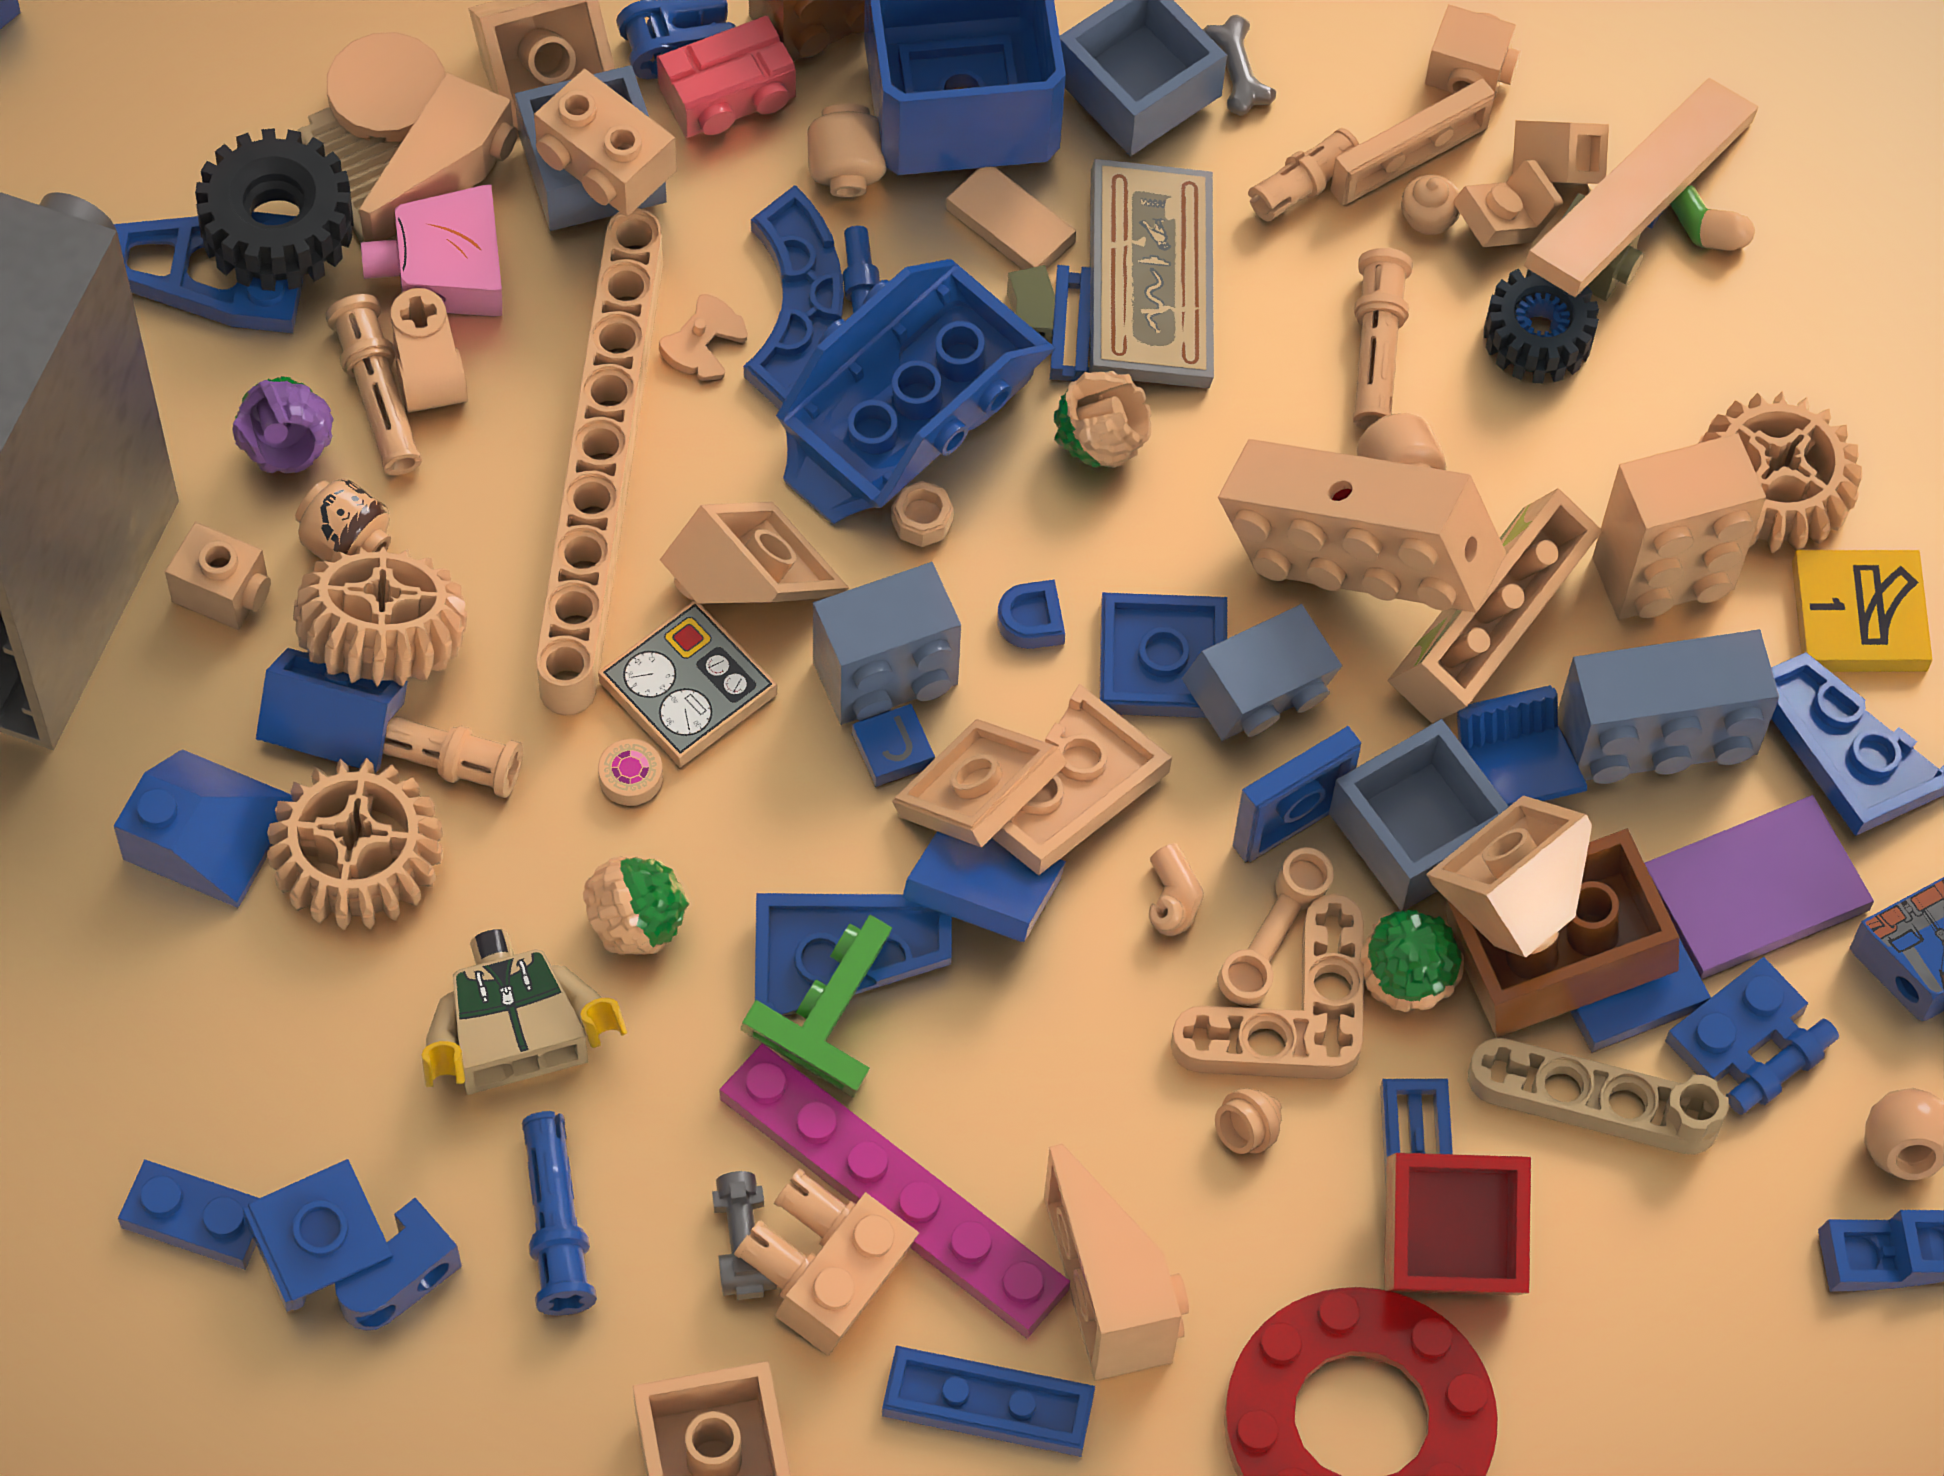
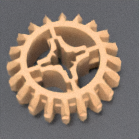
M1783 391L1775 396L1773 404H1768L1758 392L1750 399L1748 407L1735 400L1728 407L1726 415L1717 414L1711 420L1708 431L1699 440V443L1739 433L1766 495L1749 547L1755 544L1758 538L1768 540L1772 554L1780 549L1783 541H1788L1795 551L1805 547L1808 538L1820 545L1828 537L1830 529L1838 531L1839 527L1844 525L1850 509H1854L1859 496L1857 490L1862 480V466L1856 464L1859 457L1858 445L1846 443L1848 437L1847 425L1829 426L1831 420L1829 408L1818 414L1810 412L1807 397L1801 400L1797 406L1787 404ZM1805 456L1816 466L1823 482L1816 477L1817 471L1807 463Z
M358 546L354 555L349 556L342 552H334L331 562L317 561L315 562L313 572L303 575L302 584L298 588V599L294 601L293 620L296 621L295 631L298 636L299 647L309 651L310 662L317 664L326 663L329 675L344 672L349 674L351 683L364 678L373 680L377 687L382 680H393L398 685L404 686L407 678L411 676L427 681L431 670L444 671L446 670L448 660L457 657L459 647H461L463 641V632L466 631L467 611H465V601L461 594V585L451 581L450 570L443 568L434 569L432 558L415 560L411 558L409 550H405L400 554L388 553L383 546L379 552H367Z
M366 758L361 764L359 772H349L348 765L340 759L336 765V775L327 777L323 771L315 767L311 774L313 782L311 787L293 781V786L290 789L293 802L278 801L275 813L279 822L269 824L267 834L269 843L273 846L269 847L267 856L270 867L277 870L274 875L277 887L282 892L291 891L289 894L291 904L297 911L311 905L312 918L318 924L333 912L336 914L337 925L343 930L350 924L352 916H362V922L371 930L375 924V913L384 911L388 917L394 921L397 920L400 915L398 905L400 900L418 906V902L421 900L418 886L433 887L436 875L435 869L432 866L441 864L443 859L442 845L438 843L441 840L440 838L443 837L441 821L433 817L435 815L434 802L429 798V795L420 796L419 784L412 777L399 783L398 770L392 764L381 774L375 775L373 763ZM375 810L393 818L403 827L405 832L393 831L392 825L375 821L372 818L371 811ZM362 827L363 837L358 840L359 831ZM354 841H357L356 847H353ZM348 850H352L350 861L347 852ZM304 855L317 856L319 863L335 866L339 871V879L318 871L307 861ZM378 870H383L380 873L369 877L372 873Z

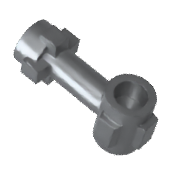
M735 1171L726 1173L716 1179L717 1191H712L714 1213L727 1212L732 1254L718 1255L723 1296L736 1294L737 1300L764 1297V1291L775 1290L777 1285L743 1259H738L734 1256V1253L744 1238L750 1235L751 1229L755 1226L753 1209L764 1207L762 1186H757L756 1176L751 1172Z

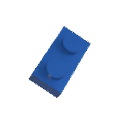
M144 1159L118 1220L122 1229L246 1270L256 1243L244 1219L243 1208L248 1206V1203L259 1198Z

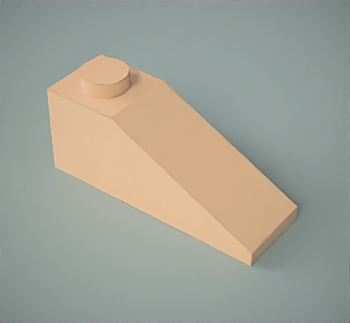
M446 73L359 208L364 242L384 241L396 234L395 208L400 204L469 189L486 179L498 159L504 161L511 153L516 142L517 128L513 126L511 100Z

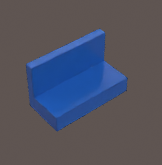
M287 648L266 670L256 739L335 762H339L341 759L347 765L360 768L367 758L373 763L374 771L377 773L381 767L388 722L404 705L408 681L405 682L404 686H400L393 680H382L378 687L373 680L364 678L351 683L349 674L342 672L329 675L326 663L317 664L310 662L309 653Z

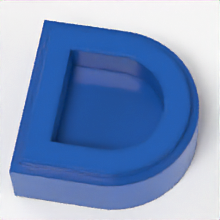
M1055 579L1019 584L1003 594L998 604L997 626L1003 638L1010 644L1024 649L1065 644L1066 634Z

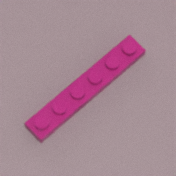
M761 1043L719 1089L722 1102L849 1201L856 1204L866 1192L917 1230L919 1234L910 1248L1026 1339L1029 1338L1069 1291V1279L765 1044Z

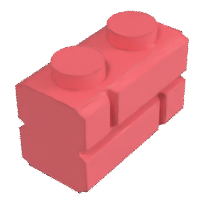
M768 15L657 56L660 91L670 110L673 111L674 117L685 138L702 132L706 135L722 133L736 119L757 111L760 114H772L782 109L789 99L796 97V69L794 62L783 42H780L779 35Z

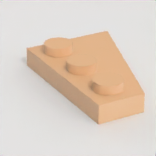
M1081 684L1077 686L1072 694L1069 707L1060 722H1055L1045 738L1046 743L1060 748L1067 764L992 837L1038 876L1170 772L1172 762L1170 754Z

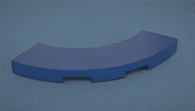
M796 185L751 219V231L766 247L778 270L783 301L782 309L779 312L777 322L769 338L756 355L743 366L744 378L778 409L781 408L815 348L819 345V340L825 330L835 321L842 319L844 307L843 274L841 273L839 258L834 247L833 236L818 210Z

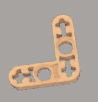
M1329 894L1319 897L1309 906L1303 928L1302 1011L1220 1006L1191 1007L1182 1012L1174 1024L1171 1049L1177 1062L1187 1070L1213 1074L1337 1079L1351 1073L1358 1064L1363 1043L1364 964L1360 962V952L1364 945V920L1358 905L1346 896ZM1326 917H1338L1339 926L1342 927L1338 943V953L1326 954L1328 947V930L1324 926ZM1324 973H1337L1347 979L1351 991L1342 999H1327L1316 990L1314 981ZM1339 1018L1337 1042L1342 1048L1339 1057L1327 1056L1326 1047L1322 1045L1327 1029V1019ZM1195 1028L1207 1029L1208 1039H1211L1208 1050L1201 1051L1195 1049V1042L1193 1039H1190L1193 1037ZM1231 1028L1240 1029L1236 1044L1237 1054L1228 1053L1230 1040L1228 1039ZM1258 1029H1271L1281 1035L1285 1048L1275 1056H1262L1252 1050L1248 1038Z

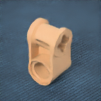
M412 288L402 292L395 298L391 306V323L394 331L393 347L395 350L397 375L406 413L468 402L462 360L458 348H455L446 307L442 299L433 291L424 288Z

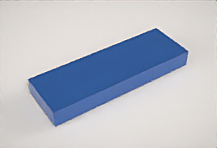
M896 1346L882 1407V1417L1082 1457L1095 1386Z

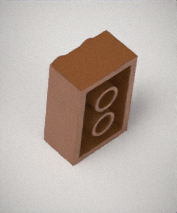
M1628 828L1589 842L1575 918L1558 931V938L1552 945L1536 954L1523 957L1495 947L1445 898L1447 924L1452 928V932L1456 936L1457 946L1464 955V968L1496 1038L1679 971L1680 937Z

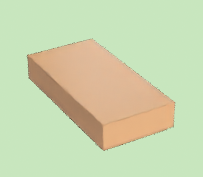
M995 167L977 169L946 198L947 211L1023 270L1045 265L1047 269L1076 241V230Z

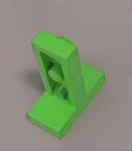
M872 915L868 916L861 929L851 923L848 925L830 955L832 959L840 963L827 985L817 979L814 981L796 1011L798 1015L806 1019L802 1027L755 1000L742 1022L741 1031L854 1098L870 1068L829 1044L826 1040L889 938L892 927Z

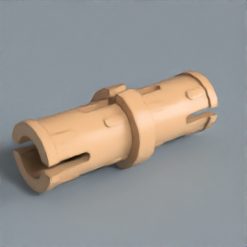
M1339 128L1312 149L1306 152L1297 151L1289 156L1285 161V166L1279 169L1278 172L1249 189L1248 196L1252 198L1249 202L1253 210L1260 218L1269 222L1306 196L1313 198L1324 191L1326 183L1332 179L1335 158L1359 145L1357 138L1349 130Z

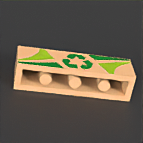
M1559 488L1523 507L1500 536L1506 555L1477 613L1452 608L1441 611L1387 681L1432 724L1467 707L1603 530Z

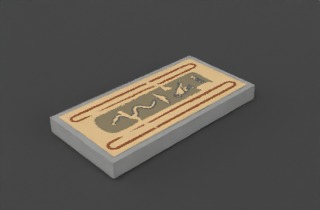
M1094 159L1091 168L1089 373L1114 371L1117 374H1130L1132 381L1210 388L1214 379L1213 172Z

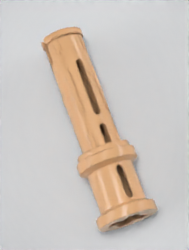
M1391 248L1368 250L1362 253L1358 260V270L1363 276L1362 296L1355 302L1354 314L1358 323L1362 326L1353 422L1355 421V425L1364 430H1367L1378 419L1392 414L1398 330L1409 318V305L1404 300L1405 280L1412 274V259L1406 253Z
M355 294L344 297L332 304L326 312L328 326L333 331H337L343 349L340 356L342 369L351 378L356 379L367 418L383 461L382 466L385 473L388 475L409 473L420 466L422 457L417 450L404 404L401 401L391 370L394 363L395 350L393 344L388 339H384L378 317L381 314L378 299L368 294ZM354 314L356 318L350 319V315ZM381 399H383V402H384V405H385V408H386V411H387V414H388V417H389V420H390V423H391V426H392L391 429H390V427H389V424H388V421H387V418H386V415H385V412H384V409H383V406H382V403H381Z
M393 716L387 725L383 754L437 768L439 776H442L445 781L456 783L461 778L494 788L495 795L506 798L512 792L520 772L523 745L515 740H510L505 745L473 736L471 728L462 725L452 727L447 732Z

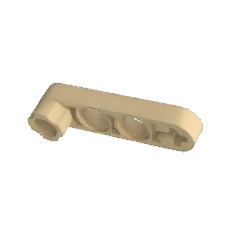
M1493 1038L1484 1041L1476 1048L1468 1069V1082L1472 1091L1481 1100L1490 1104L1682 1154L1695 1155L1710 1148L1714 1144L1729 1110V1098L1719 1091L1717 1081L1706 1075L1693 1074L1687 1082L1678 1083L1506 1038ZM1495 1060H1502L1507 1063L1506 1072L1508 1074L1504 1078L1503 1083L1491 1080L1492 1073L1489 1068L1493 1066ZM1529 1067L1538 1069L1532 1085V1092L1523 1090ZM1555 1074L1569 1075L1578 1082L1581 1095L1570 1102L1558 1101L1548 1094L1545 1088V1080ZM1617 1091H1632L1643 1100L1645 1112L1633 1119L1623 1118L1612 1110L1609 1097ZM1659 1100L1667 1102L1660 1126L1651 1123L1659 1106ZM1690 1109L1699 1112L1698 1120L1685 1114L1686 1110Z

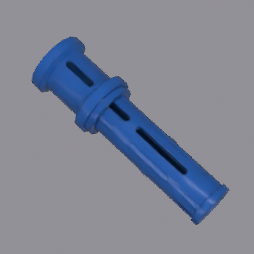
M553 1111L537 1112L527 1116L522 1121L528 1157L527 1163L532 1203L536 1220V1232L532 1235L529 1243V1254L538 1263L541 1290L535 1297L536 1308L539 1312L546 1315H571L589 1309L597 1300L596 1290L593 1285L588 1284L584 1255L590 1248L589 1237L578 1226L575 1214L574 1192L566 1145L565 1118L560 1113L555 1116Z

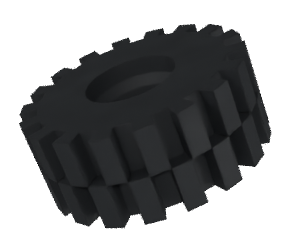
M275 128L261 129L263 139L252 142L247 132L236 137L237 149L232 151L226 144H223L215 151L217 165L206 161L201 169L202 182H197L195 195L204 249L209 259L215 256L217 268L224 275L227 276L235 268L237 283L247 287L250 286L254 277L261 280L262 290L275 291L276 280H287L288 288L291 290L302 287L301 276L307 273L315 282L325 276L324 262L327 261L336 267L343 259L342 246L349 248L352 240L351 226H354L347 172L346 170L342 171L341 160L334 151L325 156L324 143L314 137L306 146L302 144L301 132L288 129L286 139H276ZM270 201H286L296 205L300 210L294 219L280 225H265L255 221L251 216L258 206Z

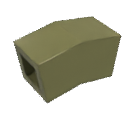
M1042 265L1008 273L1007 295L1013 312L1052 344L1055 294L1046 266Z

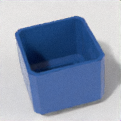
M865 0V50L874 115L878 118L881 152L888 169L897 175L1041 163L1047 162L1060 149L1066 72L1054 0Z

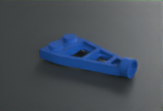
M254 211L251 214L252 219L265 225L284 224L296 217ZM198 216L114 224L120 241L131 293L231 327L294 333L302 287L289 290L287 280H276L275 291L262 290L261 280L253 277L249 287L236 283V285L229 289H217L196 282L188 275L191 254L204 247ZM146 244L172 245L175 247L170 274L158 276L130 269L127 266L130 249L136 245ZM304 275L301 276V284H303Z

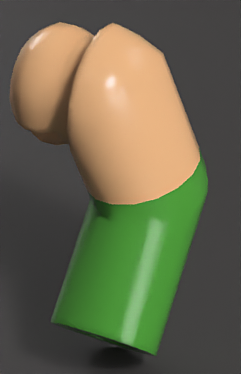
M1692 185L1688 186L1670 203L1689 238L1699 247L1730 251L1746 247L1754 238L1755 227L1747 216L1734 211L1708 209Z

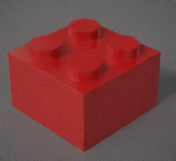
M1394 1153L1388 1156L1386 1164L1384 1290L1391 1292L1522 1295L1529 1293L1531 1157Z

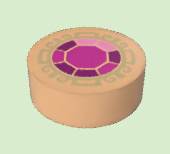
M639 739L619 740L607 747L599 759L598 773L601 789L609 799L618 804L626 806L643 804L651 800L661 788L663 781L661 757L657 750L645 741Z

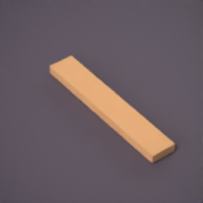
M1709 77L1529 251L1524 266L1568 294L1576 297L1753 122L1759 106Z

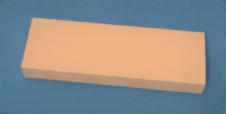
M1482 78L1335 158L1330 191L1341 205H1347L1487 129L1495 92Z

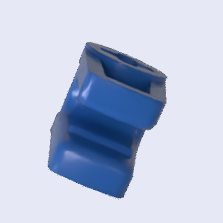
M640 0L625 7L616 19L620 36L629 41L632 50L629 56L630 65H632L635 75L642 79L658 78L657 56L736 27L735 24L726 22L728 16L727 0Z

